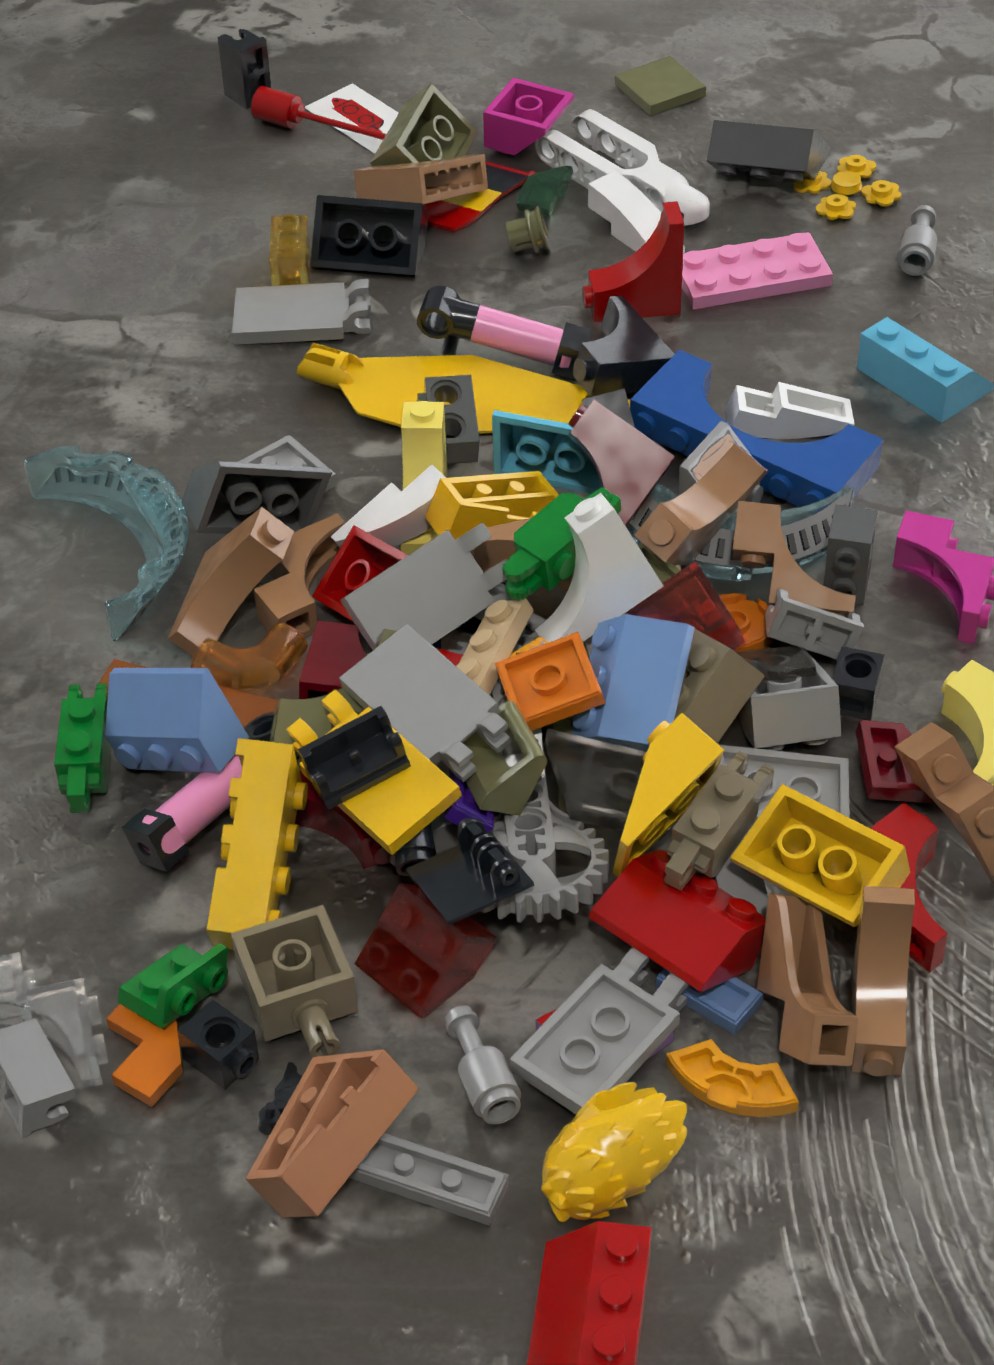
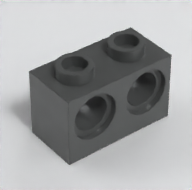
M472 376L425 377L424 393H417V402L451 403L450 405H444L446 435L455 436V438H446L447 464L478 462L480 440Z
M836 504L828 538L823 586L844 594L855 595V604L864 605L870 575L878 510Z

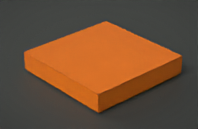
M579 632L495 663L507 700L515 702L531 731L606 703Z

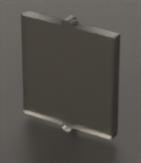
M798 646L765 647L758 650L736 652L765 675L762 681H782L787 678L817 675L816 666L804 648Z

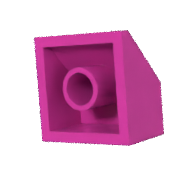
M512 78L483 112L484 147L497 150L503 154L516 155L549 131L574 100V93Z

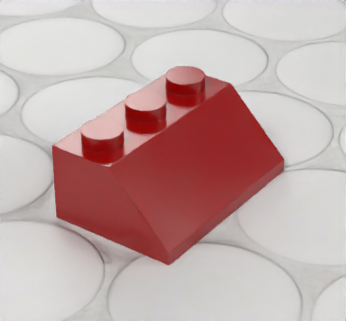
M353 525L312 597L353 621L340 600L408 555Z
M656 850L632 859L593 906L588 916L700 992L753 969L763 943L766 917L758 913L752 903L733 897L719 888L718 883L713 878L695 873L681 891L665 883V867L671 857L667 855L668 851Z
M597 1221L546 1242L527 1365H638L650 1267L652 1227Z

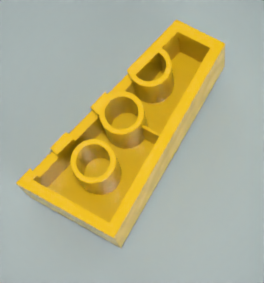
M243 738L237 739L235 755L239 756L242 772L241 778L231 777L228 794L229 798H231L230 816L234 821L233 824H223L221 860L227 862L226 868H216L206 929L212 947L220 943L228 947V949L234 950L231 933L282 918V911L277 910L280 895H287L290 887L291 868L286 867L289 852H296L299 842L300 829L299 825L295 824L297 810L305 809L308 796V784L303 783L301 780L293 744Z

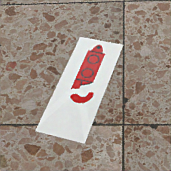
M353 83L305 106V109L313 114L387 134L398 115L397 111ZM334 127L374 154L383 141Z

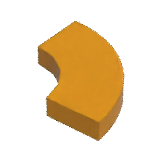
M712 1039L666 1054V1065L676 1080L688 1092L710 1106L732 1114L751 1117H773L798 1111L799 1101L778 1062L762 1065L739 1062L723 1053Z

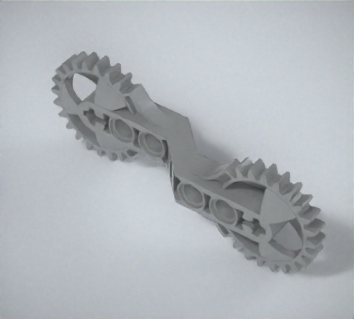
M524 628L512 653L538 638L539 636L536 631L528 635ZM458 641L457 650L448 649L447 651L464 655L469 643ZM500 677L489 695L498 703V707L508 701ZM538 728L533 730L532 733L543 751L542 729ZM510 732L508 736L511 738V743L500 752L509 768H512L524 758V755ZM545 768L520 816L499 812L494 813V827L491 833L532 879L534 886L481 910V912L486 913L497 908L498 919H503L509 913H516L517 922H522L526 915H533L537 923L542 922L543 915L546 913H550L558 920L561 919L562 909H567L576 914L579 912V902L592 905L593 894L603 893V883H608L609 851L605 849L604 838H596L594 828L584 830V820L566 814L552 804L548 797ZM556 850H571L581 853L589 863L588 868L570 876L557 878Z

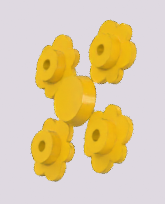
M861 155L841 158L839 166H837V173L833 176L832 182L827 178V173L819 171L815 179L804 178L803 183H794V190L800 193L818 194L821 190H826L830 187L834 192L838 193L821 198L820 203L816 205V213L826 216L829 220L852 218L856 209V203L848 201L846 195L855 194L860 190L861 194L866 197L867 203H877L883 207L891 206L894 201L900 200L902 195L899 192L898 184L886 180H878L873 182L872 185L862 187L861 178L871 177L872 172L876 170V163L867 160Z

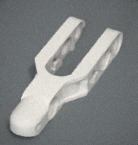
M589 109L575 116L572 120V125L578 136L584 142L591 145L593 150H599L615 159V163L626 169H622L554 129L548 131L543 137L535 141L536 152L545 164L587 189L589 183L615 170L636 186L661 213L663 202L678 201L681 213L684 214V226L699 223L709 217L710 203L708 197L691 187L685 177L679 172L661 163L654 144L595 110ZM609 135L613 139L615 146L611 142ZM549 143L551 144L554 152L550 149ZM572 156L576 160L578 167L575 165Z

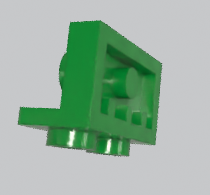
M219 943L201 955L184 944H180L121 985L118 992V1003L163 1029L179 1016L189 1013L194 1005L209 994L216 993L222 988L228 976V969L226 967L228 947Z

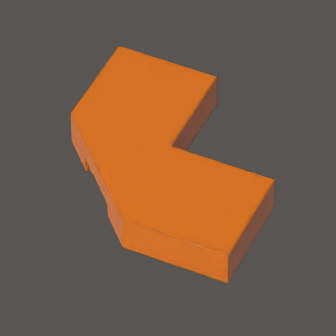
M119 1004L106 1018L108 1028L138 1045V1047L113 1072V1083L115 1086L153 1107L183 1074L177 1018L162 1029Z

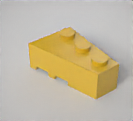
M540 471L440 478L425 518L438 535L449 530L456 540L482 522L487 528L532 518L559 494Z

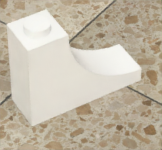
M599 493L594 498L583 500L575 507L572 513L564 517L574 539L576 553L575 569L570 587L563 601L555 612L535 629L538 636H541L548 642L575 632H579L583 642L594 634L599 622L623 615L664 587L616 510L602 493Z

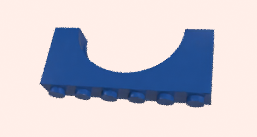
M679 349L630 399V411L634 428L651 440L689 456L720 421L727 423L712 409L706 399L710 391L712 364ZM729 424L752 457L768 470V473L760 481L763 491L813 514L824 510L834 501L852 490L851 502L879 468L884 439L850 424L830 437L805 443L770 441L747 434Z

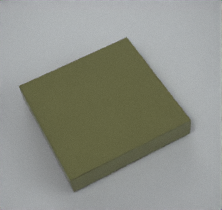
M671 56L615 75V86L650 116L706 96V86Z

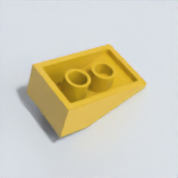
M683 713L671 724L666 720L661 722L647 739L650 745L642 758L644 760L643 768L612 873L616 877L622 873L632 859L644 855L680 819L720 765L724 749Z

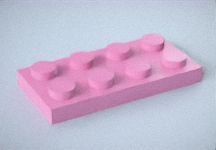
M809 232L683 253L682 289L693 310L832 286L833 273Z

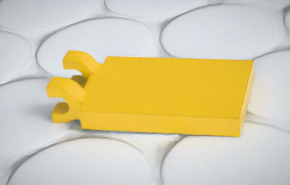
M336 690L321 700L323 706L331 712L327 715L328 721L335 726L328 733L372 710L368 706L358 715L348 701ZM301 718L286 729L288 734L295 740L293 746L297 752L299 748L318 739L312 728ZM402 735L400 737L411 766L337 805L391 855L396 853L462 796L459 785ZM301 761L299 763L301 771L308 778L304 765Z

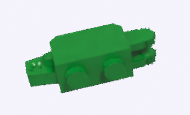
M603 487L584 499L573 492L561 493L515 531V553L509 557L508 561H505L506 563L502 567L503 575H505L508 581L506 582L505 591L509 599L524 600V598H528L529 594L532 595L541 586L550 591L559 582L569 578L574 573L576 553L573 535L564 517L572 513L580 502L588 498H594L599 493H602L616 510L617 514H619L622 510L621 498Z
M97 683L94 697L83 698L80 684L70 685L67 699H62L54 766L61 794H66L67 801L70 803V813L89 812L91 793L108 791L112 746L105 737L108 701L107 683Z

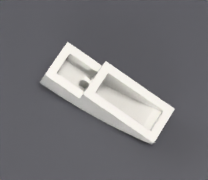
M615 170L588 184V207L611 222L612 236L634 251L640 249L656 229L661 212L636 186Z
M778 382L773 394L736 385L725 407L728 424L758 438H810L836 434L848 424L854 426L850 399Z
M431 465L403 491H400L391 482L337 530L331 538L340 549L353 525L393 547L422 534L432 527L426 520L425 515L440 478L446 477Z

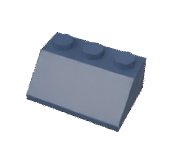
M629 614L599 622L592 637L593 647L589 660L606 703L573 716V729L569 743L609 764L644 756L650 745L647 739L653 730L661 722L666 720L671 724L675 719L695 627L685 623Z
M114 668L109 673L105 737L114 749L116 759L126 769L220 773L235 755L237 739L249 738L208 668Z

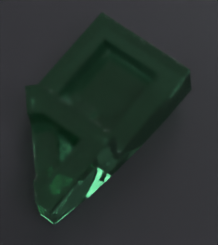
M566 165L528 176L516 200L518 210L525 211V209H528L532 212L539 206L542 215L551 217L559 195H565L574 173L573 167Z

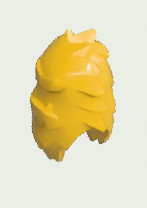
M635 1082L622 1083L612 1087L610 1090H602L596 1093L579 1109L573 1120L564 1126L549 1146L543 1160L541 1190L548 1199L557 1219L560 1222H565L570 1217L578 1220L610 1216L608 1210L627 1206L625 1198L645 1192L646 1187L668 1167L673 1157L684 1144L687 1136V1128L683 1125L687 1113L686 1103L679 1100L665 1101L666 1095L664 1093H657L654 1087L635 1090L637 1087Z

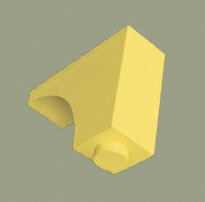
M404 402L401 425L403 490L431 465L448 478L444 402ZM431 527L422 534L400 544L401 551L409 555L437 537L438 534Z
M971 660L959 672L953 671L944 681L941 690L944 694L941 713L958 725L971 741L978 759V764L973 772L994 786V672Z

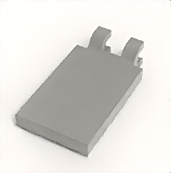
M369 279L356 280L346 289L345 282L236 288L232 325L233 344L344 339V332L370 334V319L358 318L368 316V311H371V296H359V294H369Z
M483 522L456 540L449 530H446L340 600L372 650H374L376 638L384 628L398 631L405 624L410 625L432 645L495 602L489 590L506 580L502 567L506 563L505 561L508 560L505 559L497 563L484 573L470 551L492 537Z
M405 624L339 677L341 687L364 709L369 706L373 710L382 705L388 715L392 728L432 763L437 765L442 761L462 782L466 781L477 771L476 766L470 761L474 757L473 751L463 744L471 735L476 732L497 754L511 743V738L504 732L508 728V723L497 715L499 713L498 703L408 624Z
M720 745L724 749L720 764L727 766L739 751L748 755L750 759L743 775L750 779H753L757 771L764 764L774 768L773 779L760 799L758 814L754 823L782 784L850 818L849 758Z
M632 947L614 970L601 963L510 1058V1069L513 1073L577 1114L579 1109L596 1093L602 1090H610L614 1086L626 1083L675 1030L680 1021L679 1011L687 1004L688 998L682 992L688 987V983L670 973L653 995L640 988L648 980L649 973L644 971L643 967L649 962V957Z

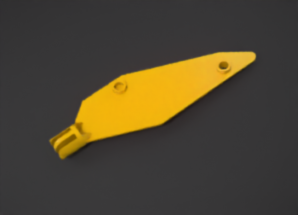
M312 343L310 349L298 365L296 372L300 378L341 390L358 415L398 427L402 425L404 402H417V393H424L425 377L471 375L479 434L493 433L492 414L494 410L568 424L577 411L582 399L593 397L580 385L475 355L358 358L356 355ZM444 402V405H450V404H451V403H449V402Z

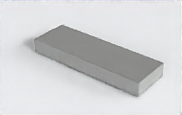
M386 1133L381 1136L349 1177L361 1183L491 1226L509 1186V1174Z

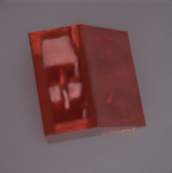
M399 883L354 964L418 1017L426 1018L475 977L497 937L470 916L448 925L417 885Z

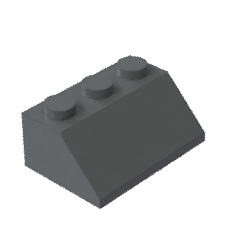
M714 120L707 162L717 169L716 173L725 176H737V171L749 172V176L756 179L768 180L770 175L783 176L785 181L803 183L804 178L815 179L830 152L831 146L814 129Z
M217 461L193 469L181 503L197 533L228 534L261 507L295 532L313 523L332 472L330 468Z

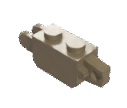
M741 751L734 755V758L731 759L727 766L722 764L718 766L672 828L671 844L667 849V855L671 859L665 867V883L681 891L697 871L710 878L717 875L753 825L758 814L760 799L773 779L775 773L773 767L767 764L762 765L753 779H750L743 775L748 767L750 758Z

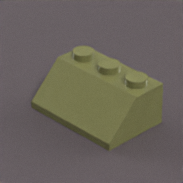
M431 83L404 103L370 164L372 166L394 165L462 157L468 152L478 131Z

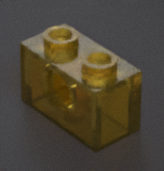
M284 214L281 216H271L269 264L272 286L309 284L311 249L307 215Z

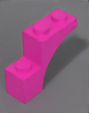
M905 511L896 538L893 567L913 573L937 587L951 602L958 617L959 634L957 641L974 644L979 628L987 629L991 615L992 604H987L986 602L987 600L994 601V557L957 550L959 539L952 537L954 520Z

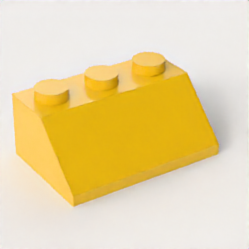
M784 784L779 787L730 857L731 862L853 927L859 924L864 886L900 888L910 874L904 845Z

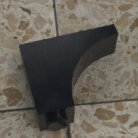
M610 296L601 324V329L606 336L598 340L581 343L578 357L574 362L572 375L590 396H597L625 389L626 393L638 392L671 359L674 353L623 296Z

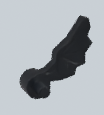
M288 1062L283 1079L275 1088V1100L266 1103L265 1107L259 1111L258 1129L265 1135L271 1134L302 1078V1075L297 1073V1067L293 1062Z

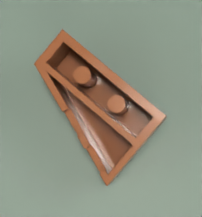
M384 1049L313 1057L245 1180L282 1218L319 1216L419 1090L418 1086Z

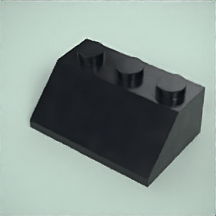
M317 195L310 267L416 276L426 247L429 210L422 203Z

